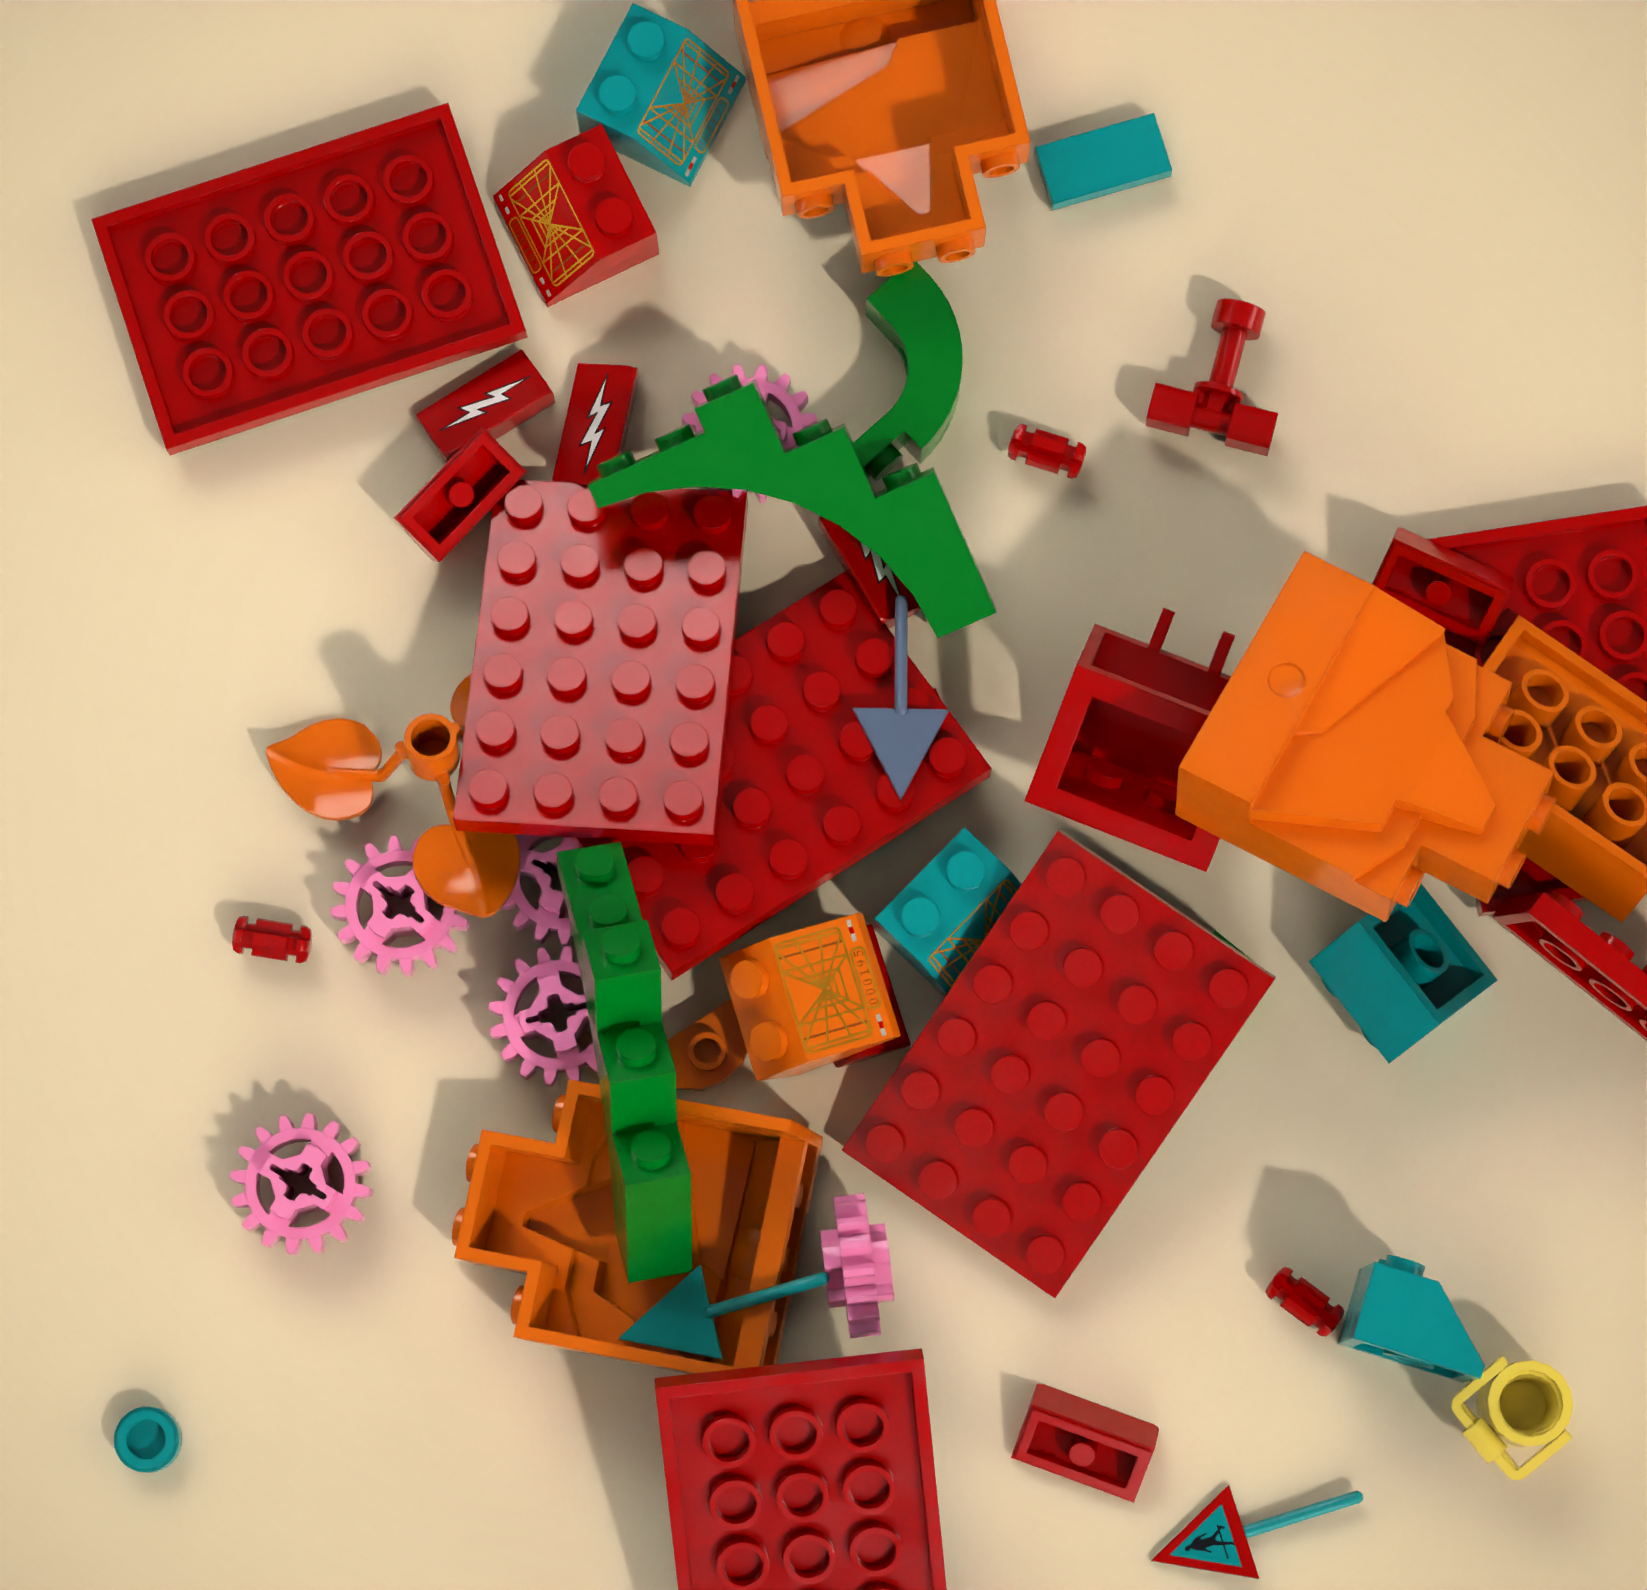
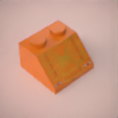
M855 913L770 937L719 958L757 1082L801 1075L901 1036L863 913Z

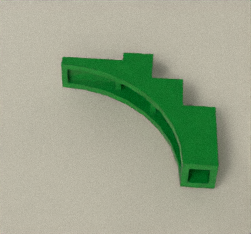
M736 374L703 389L702 391L707 401L695 407V412L703 427V431L694 434L690 424H687L654 439L659 450L638 460H635L631 450L614 456L596 465L600 477L591 480L588 484L598 508L647 492L695 486L748 490L792 502L841 526L881 557L913 594L937 638L997 613L991 595L934 467L923 472L920 471L917 463L903 467L883 477L882 480L886 488L875 493L845 423L831 428L828 419H824L792 434L796 445L786 449L755 379L742 385Z
M621 841L557 852V870L569 915L589 1015L609 1151L615 1234L628 1283L692 1272L691 1172L677 1125L676 1070L662 1023L661 967L647 920L642 919Z

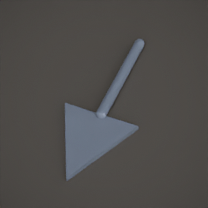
M899 595L895 599V708H853L855 716L900 801L949 712L946 709H907L908 601L903 595Z

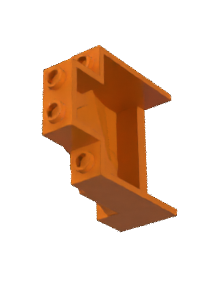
M733 0L734 27L766 158L769 159L783 216L797 213L801 219L817 218L832 212L835 209L834 205L844 203L861 274L876 271V274L881 277L894 276L914 267L913 262L938 257L941 263L957 262L973 256L976 253V248L984 247L986 225L973 174L982 172L985 178H997L1017 171L1020 168L1019 164L1028 162L1031 144L996 0H755L751 2L749 0Z
M1304 551L1179 765L1175 815L1387 922L1397 903L1406 908L1409 906L1425 873L1487 904L1498 884L1510 889L1527 856V853L1518 849L1528 830L1537 834L1541 833L1557 799L1548 795L1554 771L1499 744L1515 713V709L1507 706L1512 685L1511 681L1477 665L1476 658L1446 644L1444 627L1375 587V585Z
M572 1079L568 1080L566 1094H561L558 1097L553 1110L552 1127L554 1132H557L555 1143L482 1129L479 1144L472 1146L466 1162V1179L470 1182L465 1208L462 1207L458 1210L453 1222L452 1243L456 1246L454 1258L475 1265L526 1274L524 1286L518 1287L512 1301L511 1321L516 1325L513 1337L533 1343L685 1374L777 1364L791 1295L714 1317L723 1360L618 1339L691 1272L628 1283L615 1234L609 1151L599 1084ZM677 1099V1125L691 1172L692 1271L701 1265L710 1305L793 1281L795 1279L823 1136L791 1119Z

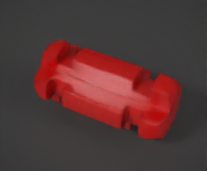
M1017 425L1008 447V457L1011 460L1016 461L1017 456L1026 458L1025 464L1055 474H1058L1059 469L1068 472L1067 478L1070 479L1078 476L1086 455V446L1083 443L1078 442L1077 447L1068 445V438L1037 428L1035 433H1030L1026 431L1027 425Z
M241 916L237 919L232 936V946L236 953L243 954L244 948L252 949L251 955L256 957L287 961L288 955L296 956V963L301 964L307 961L312 945V931L308 926L302 925L300 931L292 930V923L257 918L256 924L248 923V916Z
M1284 1267L1280 1269L1266 1288L1265 1293L1267 1297L1272 1300L1276 1296L1282 1301L1279 1306L1308 1327L1312 1324L1319 1328L1316 1332L1318 1335L1326 1337L1331 1334L1344 1315L1343 1307L1339 1304L1335 1307L1328 1303L1330 1297L1303 1277L1298 1280L1291 1276L1293 1273L1291 1268Z

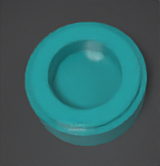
M140 1407L128 1412L120 1420L114 1433V1448L117 1456L124 1465L138 1472L153 1473L167 1468L175 1461L182 1446V1432L176 1419L167 1411L155 1407Z

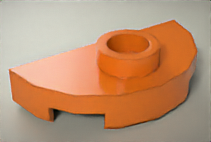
M731 999L667 1040L676 1070L677 1090L703 1091L725 1082L744 1064L748 1053Z

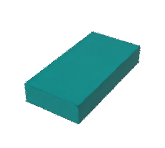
M1154 113L1036 146L1034 151L1052 211L1171 177L1172 167Z

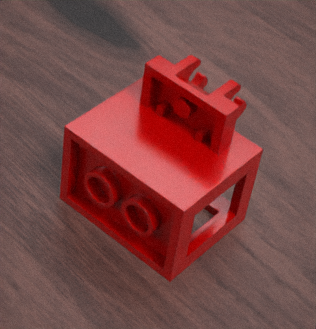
M1164 607L1149 644L1094 624L1074 669L1024 801L1207 872L1220 838L1175 815L1178 769L1231 678L1230 675L1224 674L1221 671L1235 635L1223 631L1210 665L1206 667L1161 649L1175 614L1174 611Z

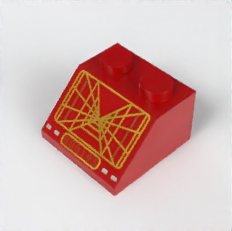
M602 124L545 150L493 195V199L547 307L659 255L657 233Z

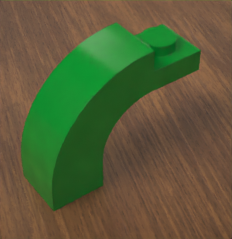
M913 262L914 267L909 271L891 276L866 298V317L896 348L903 361L907 377L903 392L895 405L853 442L868 477L871 476L875 481L887 475L900 462L903 455L898 450L903 446L921 464L943 438L951 423L959 398L963 356L961 336L956 317L940 287L918 262Z

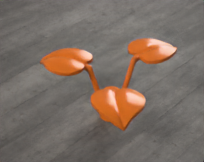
M471 674L463 679L452 696L450 712L454 722L451 723L447 718L439 714L431 713L418 716L407 726L404 741H399L395 744L394 754L380 769L378 767L381 763L382 751L376 736L364 724L345 718L323 720L312 724L290 738L269 745L266 748L270 768L287 796L306 812L322 819L335 821L351 819L366 812L373 801L372 782L386 781L404 759H408L409 766L415 775L427 781H437L450 825H437L428 829L422 834L416 844L412 855L413 870L421 889L437 903L478 918L493 916L505 905L512 895L520 869V850L516 835L456 831L453 821L455 797L449 776L457 769L460 761L458 741L463 743L464 730H461L460 727L465 729Z

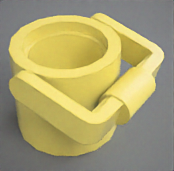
M1502 1355L1483 1370L1480 1379L1470 1381L1454 1395L1451 1403L1454 1415L1466 1427L1462 1432L1463 1436L1487 1464L1494 1460L1506 1476L1513 1480H1521L1528 1476L1572 1439L1571 1434L1565 1429L1569 1424L1573 1410L1571 1390L1563 1375L1548 1364L1534 1360L1509 1364ZM1479 1390L1476 1400L1477 1418L1464 1401ZM1545 1445L1521 1466H1518L1505 1451L1507 1446L1520 1448Z

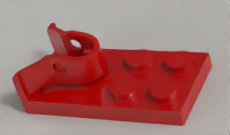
M1551 891L1549 895L1545 892L1506 897L1492 918L1647 1041V964L1641 970L1630 960L1633 958L1634 952L1624 942L1605 931H1602L1600 935L1596 934L1580 921L1584 915L1583 911L1570 899L1556 891Z

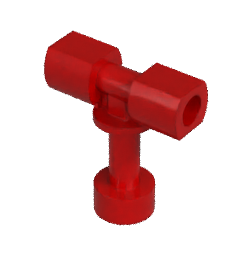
M1218 300L1211 328L1220 333L1221 337L1209 381L1196 382L1193 392L1155 383L1146 417V426L1187 437L1189 436L1190 429L1195 428L1226 436L1225 446L1268 456L1278 413L1242 404L1244 394L1233 388L1245 341L1259 339L1266 315L1265 311L1254 304L1241 300Z

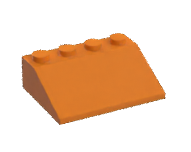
M1518 615L1483 665V668L1512 682L1507 706L1515 709V713L1499 744L1554 771L1548 795L1557 799L1541 833L1537 834L1528 830L1518 849L1527 853L1526 857L1622 923L1647 893V702Z

